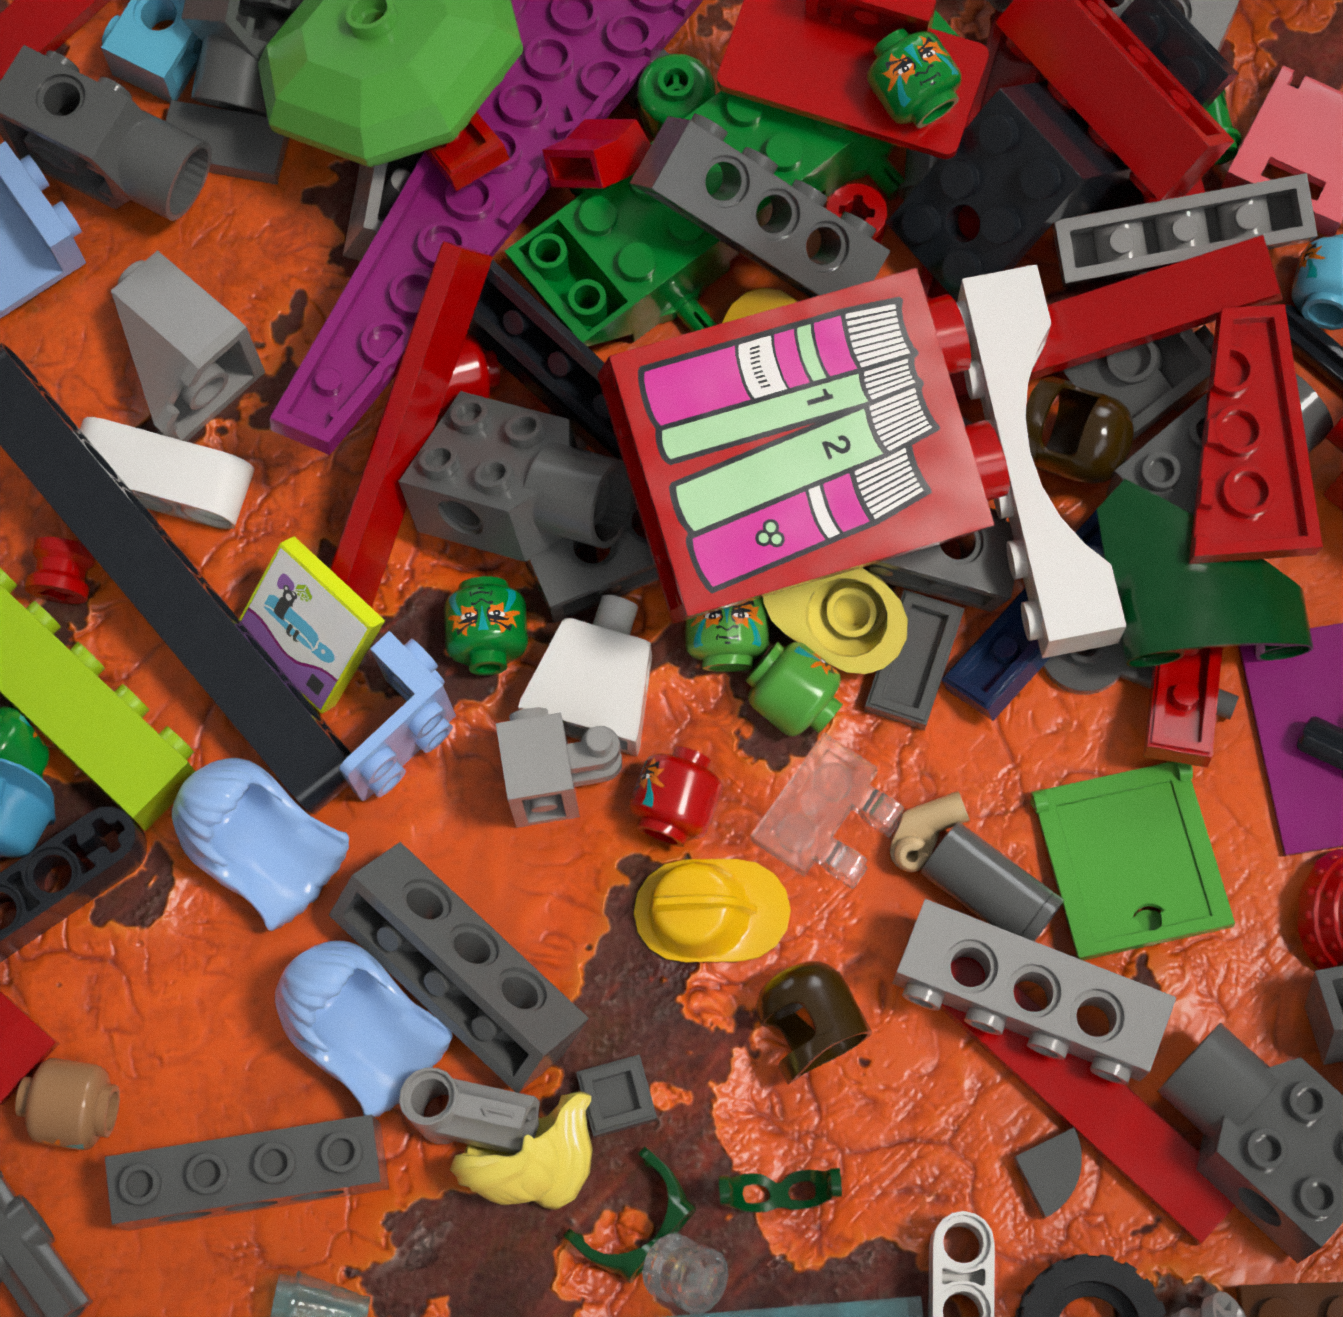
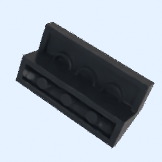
M492 259L467 332L476 336L486 351L493 350L497 361L556 416L569 419L572 430L596 453L623 460L597 375L604 362Z

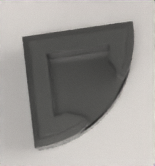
M1075 1128L1013 1158L1043 1219L1056 1212L1069 1199L1079 1180L1082 1152Z

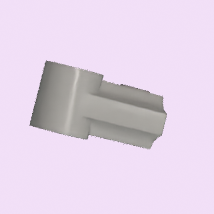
M423 1068L415 1071L405 1080L400 1090L399 1103L402 1112L426 1140L435 1144H449L455 1141L515 1155L522 1149L524 1136L530 1135L535 1138L538 1130L540 1102L535 1096L453 1079L447 1072L439 1068ZM440 1095H449V1102L445 1110L439 1115L424 1117L425 1108L433 1098Z

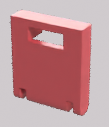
M1283 65L1232 162L1221 188L1225 189L1270 180L1262 176L1267 163L1293 175L1307 173L1308 182L1323 188L1317 201L1311 199L1317 232L1328 237L1334 236L1343 220V92L1308 76L1304 77L1299 89L1290 86L1295 70Z

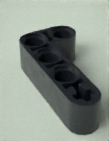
M100 807L89 812L0 872V904L15 902L17 907L14 921L8 927L0 930V963L133 873L143 863L147 854V840L143 831L123 810L115 807ZM115 831L119 835L118 841L121 847L111 853L107 849L108 845L104 837L108 833ZM82 849L88 854L86 857L95 865L91 870L76 856ZM60 865L71 866L72 877L69 884L63 890L56 893L46 892L45 879L48 873Z

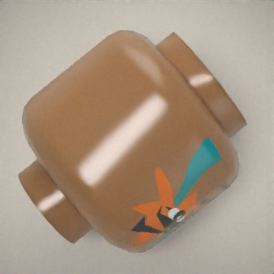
M49 1058L38 1067L33 1078L24 1077L22 1079L16 1096L15 1111L17 1116L25 1117L28 1136L33 1141L40 1144L83 1151L92 1148L100 1137L108 1138L111 1135L117 1120L120 1090L119 1086L111 1084L108 1072L101 1066L59 1058Z

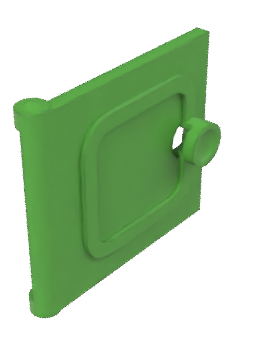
M1168 762L1031 792L1030 804L1038 817L1059 895L1065 900L1062 906L1078 959L1088 960L1235 926L1233 914L1192 784V765ZM1147 906H1152L1162 911L1159 913L1154 910H1142L1134 916L1139 909Z

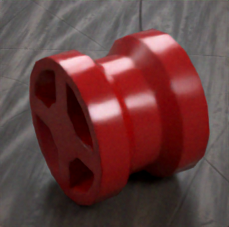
M861 183L847 184L837 189L829 198L826 209L838 217H841L844 211L852 213L861 218L862 214L866 218L864 221L876 229L872 239L882 245L887 220V206L882 195L873 187Z
M59 537L36 538L32 548V554L36 559L35 570L26 577L25 591L35 597L56 603H86L90 588L85 582L87 570L95 565L96 559L78 541Z

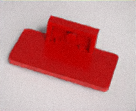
M744 0L717 73V85L721 91L941 159H950L958 151L987 65L989 52L982 43L932 29L936 0ZM899 29H905L908 35L921 31L934 33L961 72V85L956 91L959 97L957 104L944 116L922 128H917L914 123L899 124L894 122L870 88L867 80V72L872 63L877 59L873 52L874 47L886 36Z

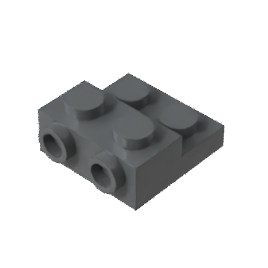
M1144 270L1139 275L1147 273V271ZM1203 325L1196 332L1192 328L1065 369L1063 372L1073 385L1112 396L1124 403L1132 416L1134 440L1173 409L1179 412L1208 389L1214 334L1206 325Z

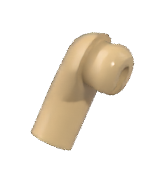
M959 791L913 807L903 813L890 845L891 859L897 867L908 872H916L923 869L932 855L939 833L954 827L958 822L965 823L970 821Z

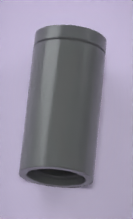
M960 822L941 841L920 873L984 922L1034 942L1065 901Z

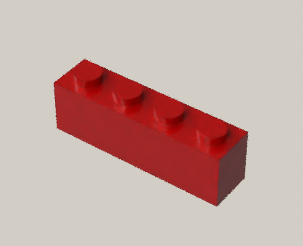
M1013 0L995 22L1008 36L1007 45L1012 53L1023 62L1034 65L1049 81L1047 88L1051 95L1062 105L1075 109L1090 125L1088 132L1091 138L1104 150L1116 153L1131 169L1129 173L1130 179L1144 194L1157 198L1159 201L1186 195L1235 142L1103 0Z

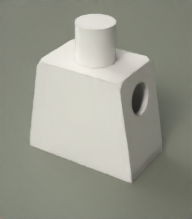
M603 595L593 624L565 618L561 622L523 693L518 709L541 707L548 709V714L561 712L566 736L579 740L582 739L584 733L590 728L606 726L617 734L620 741V752L638 757L652 662L651 643L645 639L630 635L638 606L622 597Z

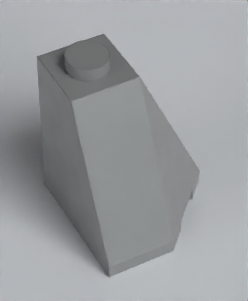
M158 250L146 261L139 260L131 264L121 274L118 285L111 290L143 392L159 434L187 442L265 373L247 327Z

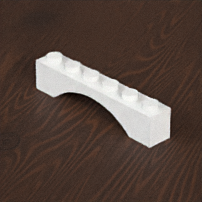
M1037 265L964 278L961 281L956 304L963 317L971 349V366L969 370L964 371L965 382L970 399L980 398L985 420L992 425L999 438L1008 467L1009 493L1007 496L994 499V504L999 519L1009 517L1014 540L1007 541L1006 543L1007 558L1013 579L1023 578L1029 600L1021 603V615L1027 639L1029 641L1038 639L1042 658L1118 644L1126 628V622L1112 566L1088 547L1060 517L1041 484L1030 453L1025 418L1028 382L1031 372L1045 347L1051 326V319Z

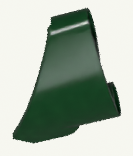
M1126 479L1097 508L1104 557L1112 566L1126 622V628L1121 636L1126 665L1130 667L1158 666L1182 658L1185 650L1211 647L1254 645L1255 656L1258 660L1262 661L1293 658L1304 655L1314 649L1302 588L1264 559L1189 564L1194 515Z

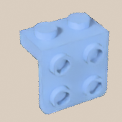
M6 141L0 144V318L86 264L74 240L75 236L82 233L75 218L62 201L51 206L41 192L50 185L29 154L19 160Z
M390 631L374 644L370 650L385 680L407 702L351 753L339 767L353 792L362 801L368 799L373 793L377 797H382L391 791L406 773L402 766L420 749L428 753L441 744L453 728L449 722L456 717L443 686L445 681L435 670L438 668L437 663L414 639L411 638L403 645Z

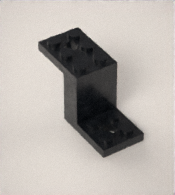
M1133 0L1119 17L1205 110L1239 74L1170 0ZM1049 81L999 88L965 128L955 156L950 159L940 158L886 222L956 302L958 301L962 279L1013 269L1054 222L1119 207L1136 188L1129 176L1131 169L1116 153L1104 150L1091 138L1088 132L1090 125L1075 109L1062 105L1051 95L1047 88ZM965 205L973 208L980 220L979 232L974 239L966 237L959 228V213Z

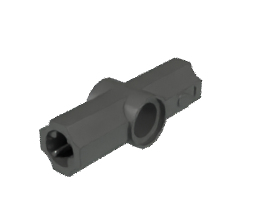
M0 1171V1283L3 1282L27 1317H79L93 1303V1300L52 1245L56 1240L44 1219L23 1195H16L4 1178L2 1171Z

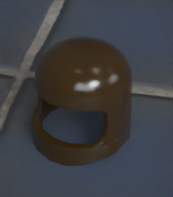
M1053 376L1040 380L1031 392L1026 406L1025 418L1030 453L1036 469L1091 484L1104 483L1113 477L1114 471L1126 461L1132 445L1134 425L1127 406L1112 396L1072 385L1071 381ZM1059 393L1056 421L1045 447L1042 442V430L1051 405Z
M807 961L790 966L771 978L759 993L756 1007L761 1026H774L778 1028L786 1038L792 1051L778 1064L788 1085L809 1071L849 1052L864 1042L872 1033L845 979L839 971L826 963ZM804 1007L813 1022L815 1030L795 1012Z

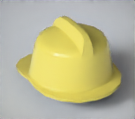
M864 568L763 597V603L770 619L778 628L793 640L808 646L828 664L847 673L868 674L884 669L899 656L907 639L908 618L901 600L878 575Z

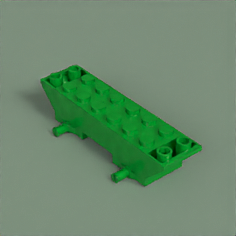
M935 10L932 29L958 36ZM723 91L717 93L684 118L691 120L695 113L708 118L728 132L723 142L742 153L745 147L760 152L778 165L774 173L775 176L789 185H792L795 179L814 187L826 197L830 196L848 181L869 175L887 195V198L893 200L897 197L899 185L905 182L903 176L888 161L889 155L896 146L895 144ZM718 163L713 165L706 175L705 184L710 195L714 194L722 183L723 174ZM636 171L631 176L603 189L570 188V192L577 198L504 251L507 259L560 322L587 347L629 335L635 342L656 325L678 317L691 332L718 325L701 307L698 301L708 286L730 271V261L740 254L630 184ZM768 196L757 207L756 219L760 227L764 226L772 215V203Z

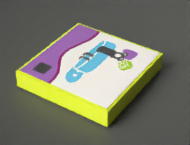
M295 536L279 544L239 619L302 695L322 714L336 706L385 622L378 613Z

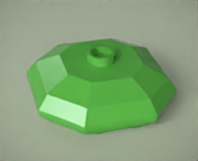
M303 0L266 45L258 62L268 123L271 130L277 134L367 167L385 164L452 142L468 125L472 116L494 88L502 82L505 74L523 53V45L511 0Z

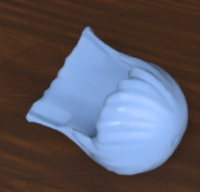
M221 759L200 768L184 781L172 807L173 825L185 854L195 865L221 885L245 898L260 914L269 931H274L281 928L284 924L292 922L297 915L302 914L307 909L310 903L317 900L322 887L339 870L349 849L350 837L346 832L338 831L308 815L268 772L257 764L245 759Z
M324 942L302 952L284 969L275 990L277 1013L289 1040L319 1068L346 1086L358 1101L364 1116L373 1115L374 1117H379L384 1112L390 1111L396 1104H399L400 1090L405 1080L415 1071L423 1068H432L437 1064L449 1048L450 1041L453 1038L452 1032L436 1016L419 1007L407 997L388 972L368 951L351 942Z

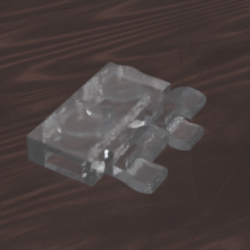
M824 732L750 835L751 842L803 877L806 876L813 864L817 862L835 879L854 889L868 869L865 866L867 859L833 836L851 810H853L871 827L890 838L903 815L901 813L904 807L893 798L870 785L877 775V766Z

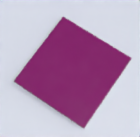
M1343 623L1310 628L1314 649L1304 655L1293 658L1262 661L1256 658L1254 645L1238 646L1284 857L1343 847V770L1306 754L1297 747L1299 735L1305 723L1311 717L1317 716L1343 728Z

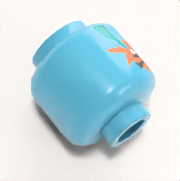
M1343 234L1322 237L1309 243L1300 255L1292 284L1291 299L1298 311L1303 314L1305 319L1312 321L1319 328L1328 330L1343 328Z

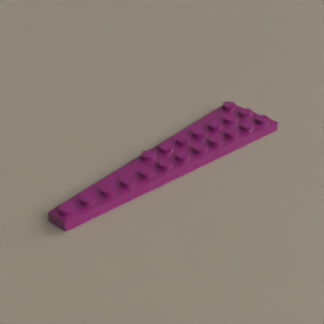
M512 0L523 45V53L505 74L502 82L494 88L477 110L478 114L505 145L510 160L456 192L427 154L423 153L270 416L271 431L330 455L397 374L443 241L494 256L551 187L542 149L566 139L584 119H606L638 81L644 69L656 59L703 0Z

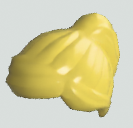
M585 1092L561 1095L559 1104L548 1116L538 1118L539 1126L535 1138L530 1135L524 1136L522 1149L515 1155L467 1144L464 1153L454 1157L450 1171L457 1177L459 1185L469 1187L471 1191L478 1193L491 1202L500 1205H511L534 1201L544 1208L560 1209L575 1200L590 1174L593 1149L587 1128L585 1111L591 1102V1095Z

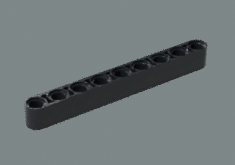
M1 343V447L291 794L310 813L314 815L349 786L339 770L340 765L351 754L349 749L31 370L8 346Z

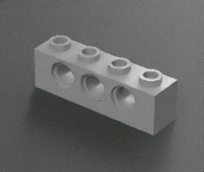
M1307 173L1062 219L1054 222L1052 227L1063 288L1136 275L1144 270L1150 272L1260 235H1264L1268 250L1307 243L1318 236Z
M927 899L923 902L892 984L904 988L902 996L916 1005L931 1010H939L941 1004H945L967 1013L964 1021L979 1030L1002 1035L1004 1028L1028 1037L1027 1046L1040 1054L1059 1060H1064L1067 1053L1092 1062L1090 1071L1093 1074L1123 1085H1127L1130 1078L1141 1081L1150 1072L1177 998ZM961 957L975 959L984 969L985 982L976 987L961 985L954 979L951 973V963ZM1024 981L1038 984L1046 994L1047 1007L1038 1012H1030L1021 1008L1014 998V986ZM1083 1006H1094L1101 1009L1109 1021L1108 1034L1101 1037L1086 1034L1078 1025L1077 1010Z

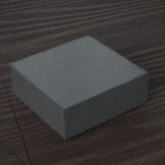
M640 1054L576 1072L581 1092L591 1095V1102L586 1111L594 1139L658 1121Z

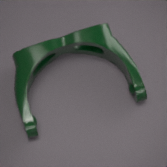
M645 1146L637 1154L643 1159L645 1166L655 1170L664 1179L668 1191L667 1213L657 1236L636 1250L622 1254H603L592 1249L585 1242L583 1235L575 1233L570 1228L563 1235L593 1264L612 1273L620 1274L629 1283H632L647 1268L696 1212V1208L687 1200L685 1192L674 1173Z
M829 1168L827 1171H796L787 1176L781 1183H775L762 1174H743L735 1177H728V1175L718 1176L720 1205L743 1213H766L778 1208L793 1211L818 1208L831 1200L842 1197L840 1168ZM808 1182L815 1187V1197L809 1200H792L788 1195L789 1189L794 1184ZM749 1186H762L769 1191L770 1199L762 1203H747L743 1198V1190Z

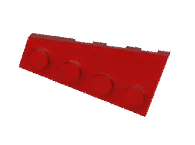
M1285 304L1222 308L1216 317L1189 564L1317 555L1323 548Z

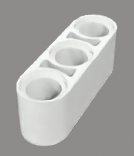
M86 417L83 419L80 430L146 509L215 528L229 530L235 528L255 469L250 463L223 451L97 417Z
M966 1211L952 1213L942 1219L930 1238L928 1317H944L943 1307L945 1301L950 1296L958 1294L967 1296L974 1301L978 1307L979 1317H994L995 1243L993 1232L987 1222L975 1213ZM959 1226L972 1231L979 1242V1252L976 1259L968 1263H960L951 1259L945 1252L943 1245L946 1231Z

